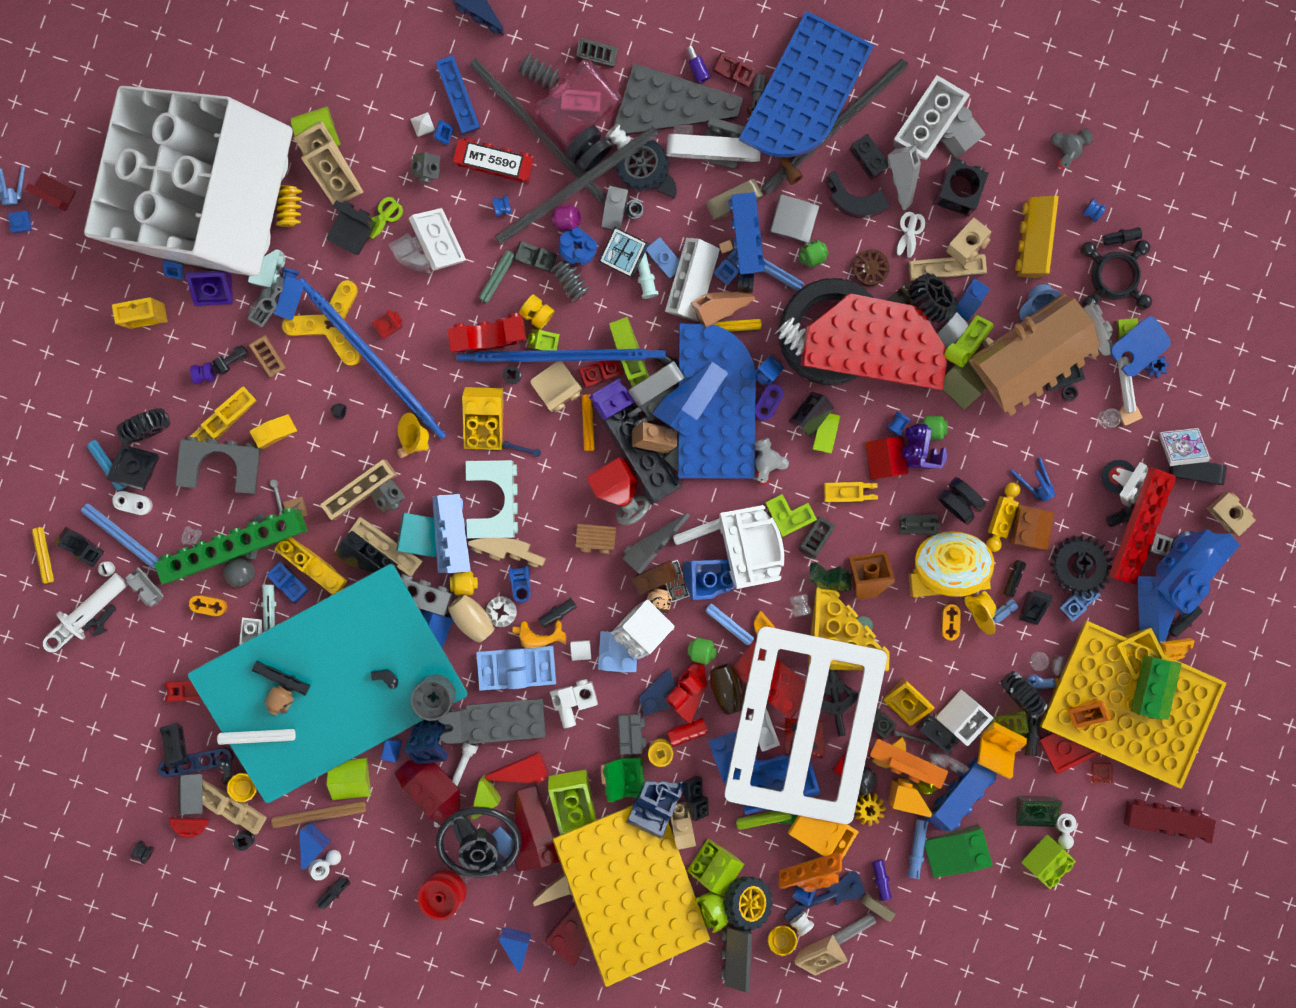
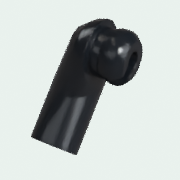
M390 670L371 671L372 681L383 680L390 689L397 688L399 680Z
M221 759L218 769L224 770L221 781L227 785L233 776L232 765L229 760Z

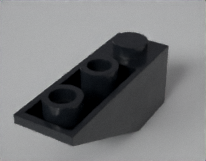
M351 531L341 541L334 555L349 566L373 573L388 564H393L395 568L398 566L396 562L354 531Z

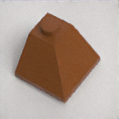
M887 551L849 557L852 583L857 600L876 597L895 582Z

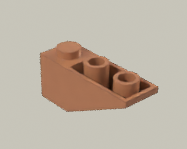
M748 291L707 293L691 302L699 322L707 328L710 325H715L722 318L731 316L739 308L748 306L751 301L755 300V297L748 293Z

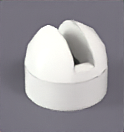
M104 561L99 564L98 572L104 577L111 576L115 572V566L110 561Z

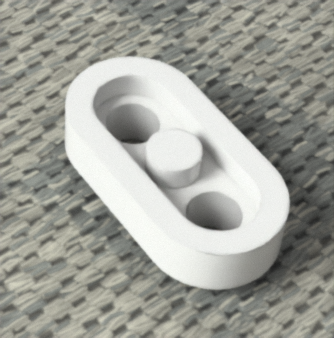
M119 491L113 497V505L118 510L138 515H146L152 510V501L146 496ZM121 497L125 500L123 504L120 503ZM139 502L143 503L142 509L138 507Z

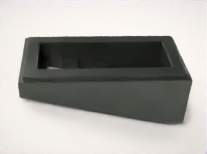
M579 38L576 60L614 67L618 48ZM584 47H588L586 55L583 54ZM592 48L595 49L594 57L591 56ZM600 50H603L602 59L598 58ZM607 51L611 52L609 61L606 60Z
M819 516L798 550L814 560L836 526ZM820 524L826 529H828V532H825L824 530L819 528L818 525ZM814 531L824 536V538L822 539L821 537L816 535ZM810 537H811L812 539H814L815 541L819 542L820 544L817 545V544H815L814 542H812L811 540H809ZM806 544L815 549V551L807 547Z

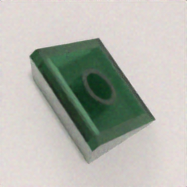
M1017 796L1016 825L1055 827L1062 807V801L1054 796Z

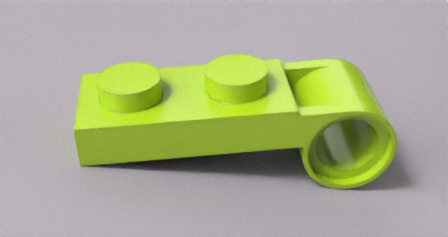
M976 315L956 344L952 343L949 345L944 355L945 358L960 367H964L968 359L973 356L994 327L993 323Z

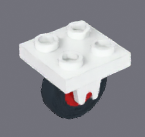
M1121 459L1113 460L1103 468L1101 481L1108 491L1120 494L1122 504L1130 507L1132 503L1135 504L1148 468L1147 465L1141 462L1135 469L1128 461Z

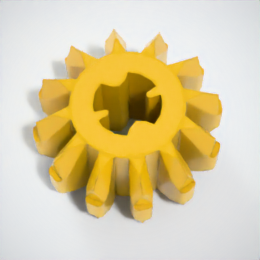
M869 793L866 795V798L859 796L861 801L856 803L858 807L855 808L857 813L855 818H861L860 823L863 825L867 821L868 825L872 826V820L878 824L879 820L877 817L884 818V814L880 812L886 810L885 806H880L884 801L878 799L877 794L871 797ZM869 805H871L873 810L872 812L869 811V813H867L865 808L867 806L870 807Z

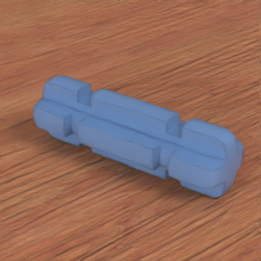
M1013 599L1006 602V606L1002 605L996 610L993 617L994 624L1001 622L1011 614L1010 611L1013 612L1018 608L1017 603Z

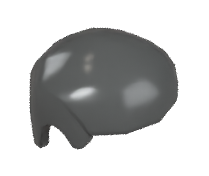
M236 558L226 564L223 576L226 583L231 587L241 588L254 579L255 568L247 558Z

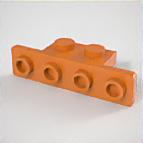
M880 739L876 740L870 753L871 757L891 766V771L899 775L904 772L909 775L908 779L919 783L921 780L937 788H942L948 774L947 770Z
M840 852L779 870V888L784 889L797 885L806 892H814L816 889L828 888L833 884L839 883V875L835 873L842 871V854Z

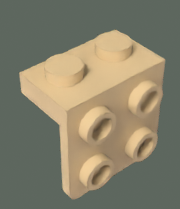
M562 361L555 362L531 380L532 386L551 412L554 410L555 412L560 411L565 407L564 403L568 400L574 401L581 396L582 388Z

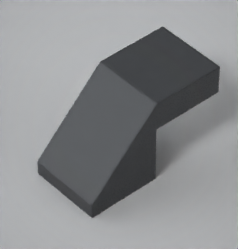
M67 527L64 528L55 541L57 546L73 553L77 560L91 567L95 566L104 553L101 548L82 534Z

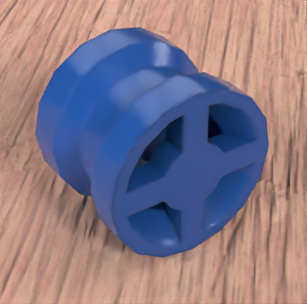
M504 195L500 199L492 198L497 217L504 213L512 214L508 195Z
M1092 198L1082 215L1085 217L1089 216L1093 222H1097L1105 211L1106 206L1098 204L1097 200Z

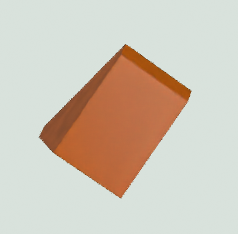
M1098 699L1089 700L1068 710L1075 728L1110 720L1103 701Z

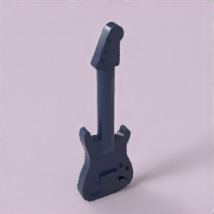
M856 871L846 873L839 880V883L826 888L830 891L814 897L808 907L796 902L785 913V919L789 921L792 917L801 914V911L836 897L835 905H839L846 899L863 897L865 894L864 886Z

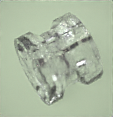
M1116 409L1103 410L1098 416L1099 424L1104 428L1118 426L1121 422L1120 412Z

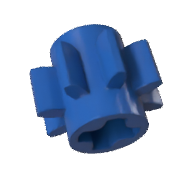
M1165 356L1157 357L1144 368L1148 371L1147 376L1154 374L1155 378H1160V373H1168L1165 369L1170 364L1164 360ZM1154 364L1159 365V368H1154Z

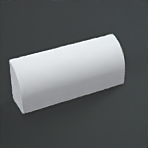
M686 238L665 312L699 322L691 302L707 294L720 248L701 239Z

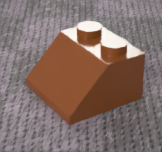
M1018 506L1014 516L1010 543L1048 550L1055 513L1037 508Z

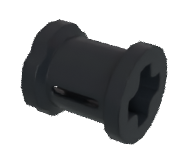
M508 366L504 369L503 378L506 382L512 385L519 383L522 376L518 368ZM510 371L513 373L517 372L514 380L512 378L508 379Z
M248 830L242 831L234 838V846L239 851H245L254 844L255 837ZM243 837L246 838V844L243 843Z

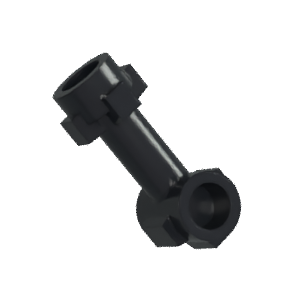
M243 345L234 347L235 352L225 359L219 356L212 361L217 373L223 375L230 370L228 365L239 358L241 360L246 359L249 353Z

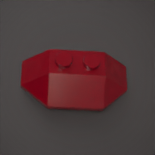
M408 760L395 773L402 789L430 819L440 826L450 815L460 810L459 787L435 762L416 764L413 760Z

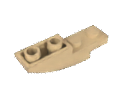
M481 538L469 541L468 545L472 546L471 550L480 554L483 551L490 553L489 557L500 561V558L505 559L507 553H511L509 557L519 561L521 558L528 560L527 564L538 568L539 565L543 566L546 560L542 556L529 552L531 544L516 539Z

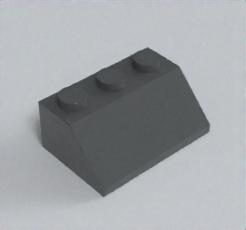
M728 923L722 933V941H726V948H722V960H725V968H721V980H724L726 987L749 993L752 933L751 930L740 929L733 926L732 923Z

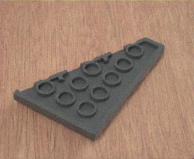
M634 63L614 126L620 124V130H624L626 134L632 135L650 129L651 126L658 131L659 129L677 128L684 125L689 126L709 122L710 117L720 120L734 119L738 117L743 98Z

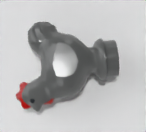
M1089 129L1079 130L1078 135L1072 133L1062 134L1060 132L1052 135L1051 143L1058 147L1063 155L1057 161L1059 168L1062 170L1065 168L1069 169L1073 161L1082 154L1083 145L1089 146L1094 141Z

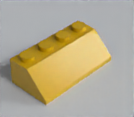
M1059 196L1030 197L1024 202L1022 214H1025L1024 221L1020 225L1022 240L1018 243L1020 258L1017 259L1015 270L1018 271V277L1041 279L1050 273Z

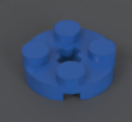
M575 228L561 235L558 241V251L567 262L572 264L578 262L581 265H585L592 261L596 253L597 242L587 233L583 232L582 229Z

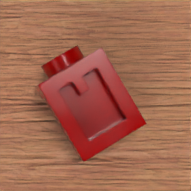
M389 309L385 315L372 322L382 339H385L402 328L400 322L403 320L397 311L393 313Z

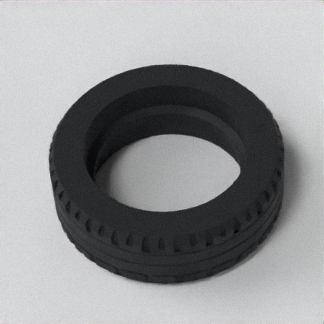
M825 278L813 281L802 287L789 300L781 315L778 330L791 318H794L793 325L800 323L804 313L817 302L829 299L841 301L847 294L874 297L861 285H857L855 282L847 279ZM778 337L781 352L788 365L798 375L808 379L810 382L821 385H839L859 377L800 366L802 354L796 355L797 348L790 350L792 343L784 344L786 337L782 339Z

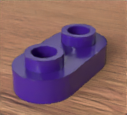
M771 384L764 390L755 407V415L758 419L765 421L773 416L783 398V390L779 385ZM771 391H775L777 393V396L775 398H772L770 396ZM763 407L767 409V414L765 415L760 412Z

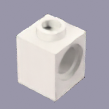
M587 679L577 681V685L573 686L579 710L598 705L593 682H588ZM588 689L591 695L589 698H582L580 691Z

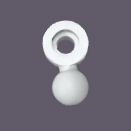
M1062 813L1055 820L1056 828L1062 832L1058 839V844L1063 849H1070L1074 844L1070 832L1076 828V820L1071 814ZM1066 820L1069 821V826L1067 827L1064 824Z
M330 850L326 854L325 860H314L308 869L312 878L315 880L326 878L329 874V866L337 865L341 861L340 852Z

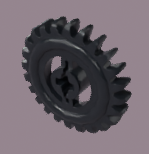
M1082 534L1079 540H1077L1076 535H1073L1072 542L1066 537L1065 544L1063 542L1058 543L1060 549L1054 548V552L1057 555H1051V559L1055 562H1051L1049 565L1055 567V569L1050 572L1057 575L1053 580H1060L1058 586L1065 585L1064 591L1067 592L1071 589L1072 595H1075L1078 591L1080 597L1084 595V592L1087 596H1091V590L1098 594V588L1105 589L1103 583H1110V580L1106 577H1109L1110 572L1108 570L1112 568V565L1108 563L1113 558H1106L1110 551H1102L1105 544L1097 546L1099 539L1092 543V536L1084 540V535ZM1075 553H1077V558L1072 563V570L1077 574V578L1070 573L1067 565L1068 559ZM1093 559L1095 564V571L1090 578L1085 579V574L1089 570H1091L1093 566ZM1082 562V564L1086 565V567L1083 568V566L1079 565V563Z

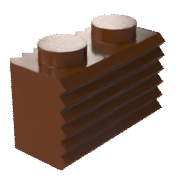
M669 560L641 574L632 577V582L637 593L641 595L678 578V574L672 561Z

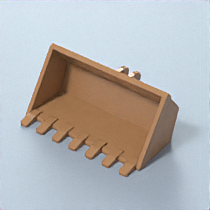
M1063 293L1030 317H1025L1024 321L1020 324H1015L1013 329L968 359V362L1002 410L1007 412L1009 416H1012L1016 413L1015 405L1021 402L1025 407L1030 403L1028 396L1034 392L1037 397L1041 396L1044 393L1042 387L1049 383L1050 387L1057 385L1056 377L1062 373L1065 378L1070 376L1071 366L1076 364L1078 368L1085 365L1084 357L1090 354L1093 359L1099 355L1098 348L1101 345L1097 337L1094 321L1075 298L1068 297Z

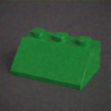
M1144 655L1131 711L1146 717L1169 720L1182 663Z

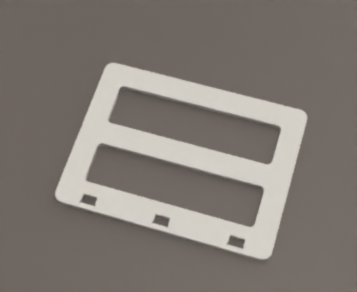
M767 626L760 628L757 634L725 786V798L729 802L842 824L852 822L887 661L886 653L879 649ZM760 648L766 650L764 661L758 660ZM779 649L809 654L811 658L783 790L776 791L751 786L750 780L777 652ZM832 660L863 665L864 667L836 801L822 800L803 795L828 671ZM747 708L754 709L751 720H745ZM735 767L741 769L739 780L733 779Z

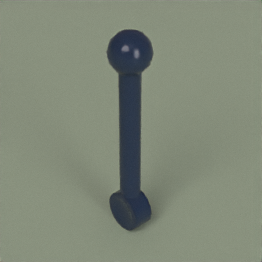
M503 441L502 443L504 448L510 447L534 454L536 457L541 455L539 449L524 448L510 444L508 441Z

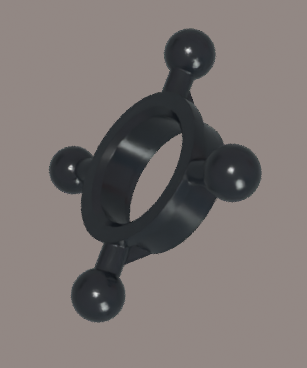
M1146 240L1138 241L1135 244V251L1131 255L1122 252H1110L1103 256L1096 251L1094 243L1085 242L1081 246L1082 255L1091 257L1096 261L1091 275L1096 292L1092 296L1085 297L1082 305L1085 306L1092 301L1096 305L1102 296L1111 300H1119L1132 295L1140 309H1148L1152 305V298L1147 294H1141L1137 290L1141 270L1136 260L1141 255L1149 253L1151 248L1149 242ZM1121 259L1130 265L1133 272V280L1125 291H1112L1103 283L1101 272L1108 260Z

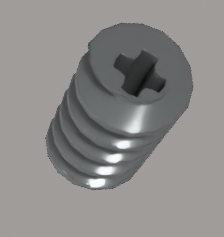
M530 53L522 61L518 73L522 72V76H528L530 81L535 79L536 85L542 83L541 87L543 89L548 87V92L552 93L561 76H558L559 69L557 68L552 72L553 65L545 68L546 61L544 60L539 64V57L532 60L533 53Z
M565 260L555 265L550 271L556 272L554 275L555 279L560 278L558 281L559 285H564L563 291H569L566 296L568 298L573 297L571 303L583 297L590 287L582 286L585 283V279L579 281L581 273L574 274L577 267L570 268L572 263Z

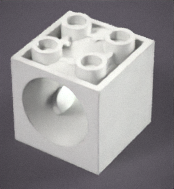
M647 599L636 605L611 633L619 644L624 645L628 649V653L633 658L641 659L651 654L675 626Z

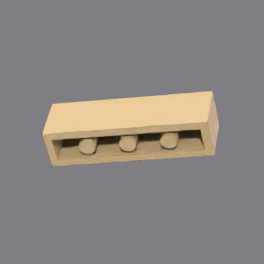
M383 459L320 505L331 520H337L369 497L377 487L391 479L393 480L398 475L388 461Z

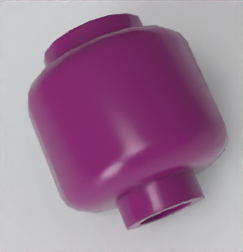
M574 205L557 207L555 213L552 214L553 225H556L560 231L577 228L581 224L580 210L576 209Z

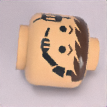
M657 588L649 591L647 599L662 614L669 613L672 601L671 595L668 594L669 591Z

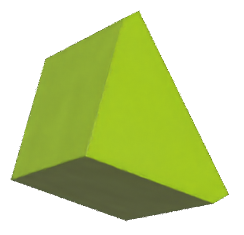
M367 758L350 759L328 771L327 787L332 800L371 796Z
M483 775L478 784L474 807L494 808L499 804L501 797L491 781L486 780V775ZM481 814L471 815V819L475 820Z

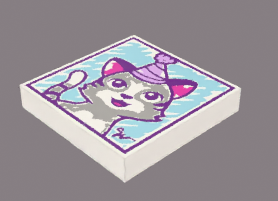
M1199 428L1160 432L1159 437L1170 466L1209 462L1210 457Z

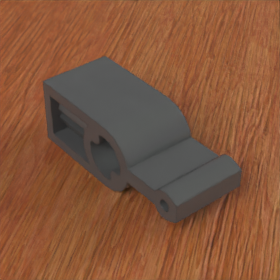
M281 276L277 277L276 283L272 288H265L260 292L248 309V320L261 327L264 326L276 309L278 293H281L283 290L284 278Z

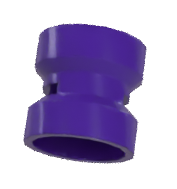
M211 362L204 363L203 366H190V374L194 384H201L202 381H215V372Z

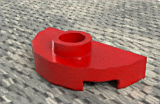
M169 818L171 828L180 837L192 838L201 834L209 821L207 818Z

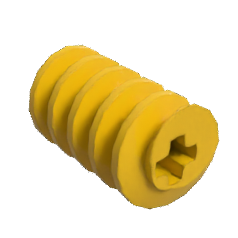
M280 185L281 190L278 196L282 198L277 199V203L280 206H277L276 210L281 213L277 214L276 218L281 221H277L276 225L294 227L295 224L301 223L295 217L301 216V213L296 212V209L302 206L296 204V202L301 201L302 198L296 195L302 193V190L294 186Z

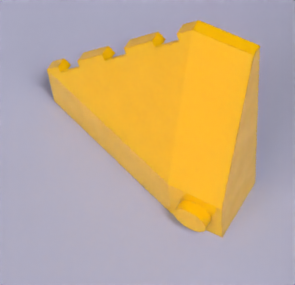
M817 587L810 635L882 650L887 655L884 671L888 672L890 656L888 649L885 646L881 648L874 640L876 638L875 634L867 625L865 627L861 625L856 619L858 617L856 612L849 605L845 606L838 598L840 594L835 589ZM808 654V667H809L810 658H811L809 654ZM832 660L829 667L830 670L864 671L863 665L839 660Z

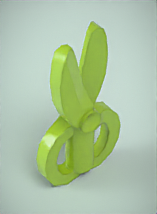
M386 197L379 203L378 211L380 215L371 218L376 224L370 238L374 239L382 232L386 221L396 222L402 217L403 207L394 198ZM391 201L392 203L383 212L384 204ZM399 208L398 214L394 218H389Z

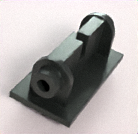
M899 514V534H938V528H940L938 515Z

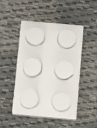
M442 208L415 214L409 218L433 271L460 264L466 260Z

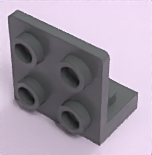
M710 117L705 136L739 138L745 127ZM701 159L731 169H735L738 162Z

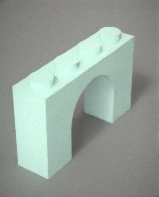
M466 461L467 481H493L502 488L505 495L504 507L498 515L488 519H467V538L515 537V533H518V522H515L514 514H518V503H514V495L518 494L517 484H514V476H517V464H514V461Z

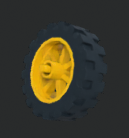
M742 876L735 879L734 883L728 886L729 889L725 892L726 898L723 901V905H725L724 911L728 916L727 920L733 926L740 929L755 930V928H761L762 924L767 922L768 915L770 916L772 912L770 909L773 906V901H771L772 893L768 890L769 886L764 884L763 880L755 877Z

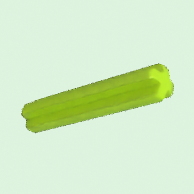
M771 811L738 818L736 824L738 829L742 830L790 820L792 814Z

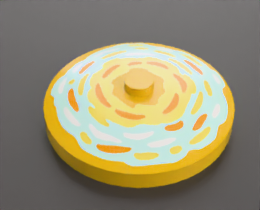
M942 532L927 538L919 546L915 557V570L919 579L931 590L947 596H967L980 591L989 583L993 575L994 558L988 546L977 537L963 532Z

